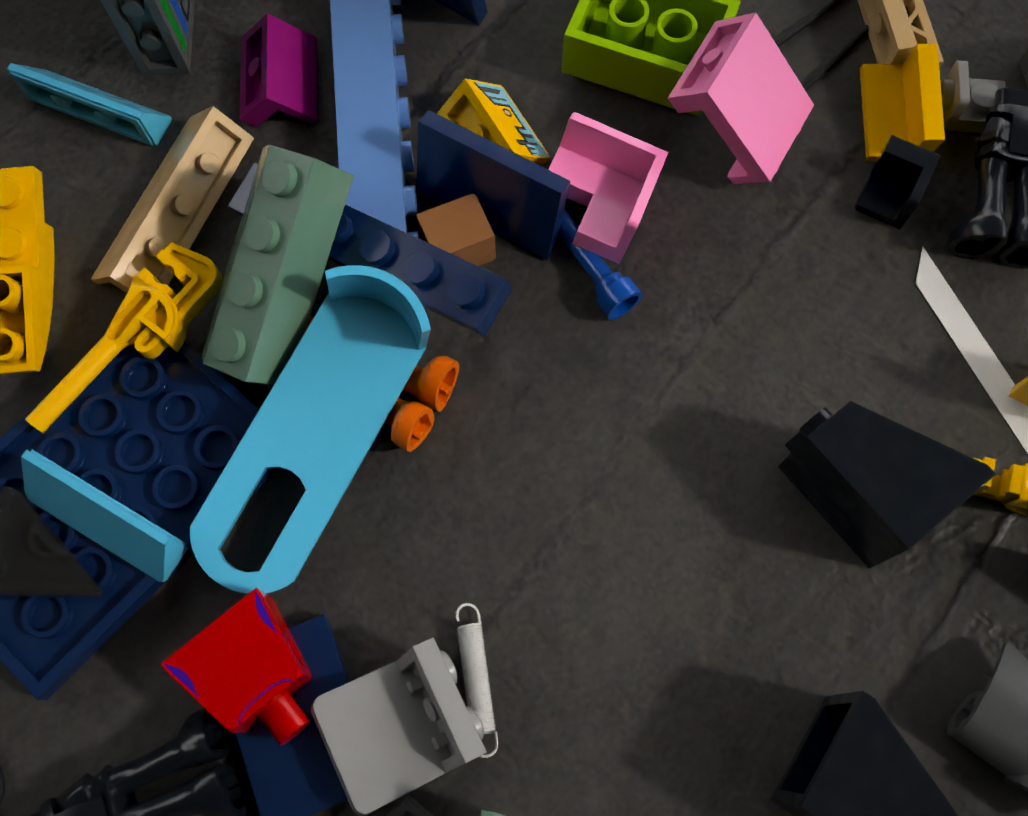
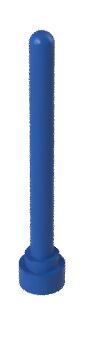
M564 208L558 235L596 284L594 292L598 296L596 299L597 305L609 320L620 318L640 302L643 294L630 277H623L620 272L613 273L601 256L572 244L578 230V225Z

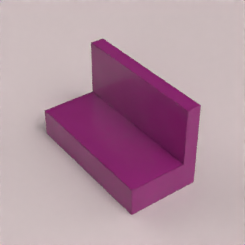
M267 13L241 37L240 121L258 127L276 111L280 110L313 124L317 121V37Z

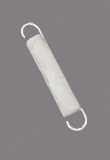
M465 603L460 605L456 611L457 622L460 621L459 611L464 606L473 607L478 617V623L466 624L457 628L459 650L462 659L461 665L464 674L463 680H465V695H467L466 704L477 714L483 728V734L494 733L495 735L494 750L490 754L479 756L481 758H488L493 756L498 749L497 731H495L493 706L490 697L491 691H489L490 685L488 682L489 677L487 676L485 644H483L484 638H482L483 632L479 610L475 605Z

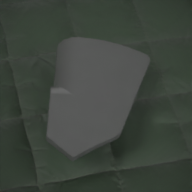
M1004 643L985 689L971 693L960 703L948 723L947 734L1005 774L1002 779L1003 783L1028 802V660L1013 644Z

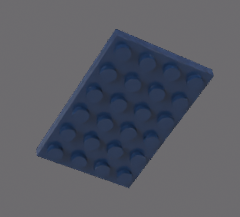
M185 341L178 352H175L168 346L155 359L145 358L137 351L135 344L124 348L44 433L25 420L37 407L36 405L0 438V660L37 700H48L165 582L155 580L30 502L24 491L21 456L26 449L29 451L33 449L187 543L186 547L188 550L169 576L170 578L194 554L190 542V525L259 411L250 400L216 369L203 364L202 356ZM279 468L267 469L263 477L261 478L259 484L257 485L256 489L254 490L253 494Z

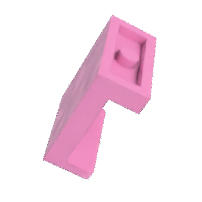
M756 12L715 21L667 98L678 114L700 110L704 112L737 158L727 175L733 184L771 182L814 107V103Z

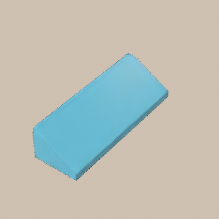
M10 63L7 68L11 77L29 100L150 146L154 145L157 147L172 121L169 115L48 70Z
M26 449L21 456L24 491L30 502L155 580L165 582L188 550L186 547L187 543L33 449L31 451Z

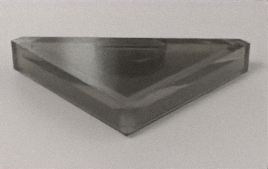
M2 487L0 499V597L102 598L103 589L23 494L12 487Z

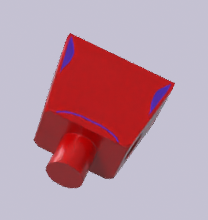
M257 587L161 663L165 671L231 733H246L262 721L279 746H283L310 724V720L293 699L292 695L313 678L311 671L276 602L269 594Z

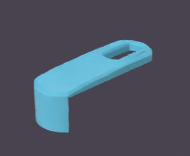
M347 265L325 270L328 295L190 525V542L195 558L208 576L220 585L245 594H249L256 587L265 593L280 590L296 580L427 347L431 327L424 307L410 287L393 274L378 268L362 265ZM281 468L291 471L301 479L306 490L264 564L256 572H245L234 568L225 560L220 549L267 469Z

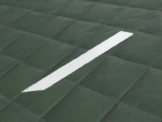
M922 246L915 284L1028 454V406L1008 396L1012 387L1015 386L1014 382Z

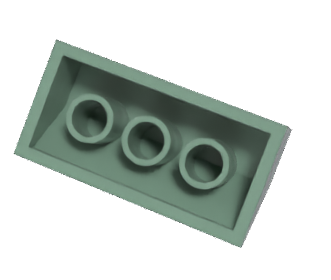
M273 145L263 147L201 351L203 364L245 382L275 384L305 334L354 175L310 156Z

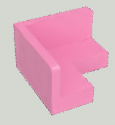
M573 112L566 125L560 146L548 169L570 181L567 194L568 199L587 207L572 244L620 264L638 228L669 152Z

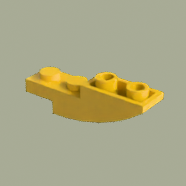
M34 166L0 169V375L40 372L50 331L54 288V228L45 223L42 172Z

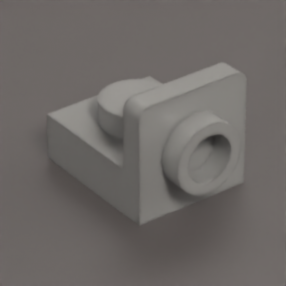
M957 60L946 78L940 79L944 130L982 133L986 125L987 111L990 107L994 106L996 91L1006 88L1005 81L969 78L968 61Z

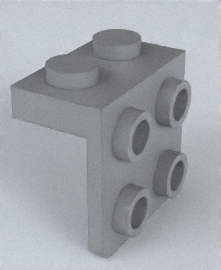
M434 637L411 647L397 661L318 696L311 705V714L353 812L358 815H367L437 777L487 753L481 741L483 739L481 722L474 710L469 706H465L456 687L457 673L449 655L439 650Z

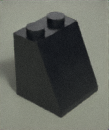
M852 401L848 402L834 415L824 407L799 429L800 432L784 445L791 453L778 466L869 569L909 550L996 475L987 464Z
M864 691L825 697L770 798L771 801L794 816H958L876 699Z

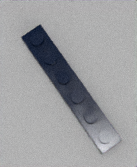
M255 162L228 205L240 216L243 215L258 166ZM348 205L344 206L328 260L340 266H370L393 274L411 288L423 307L485 337L513 289L505 278Z

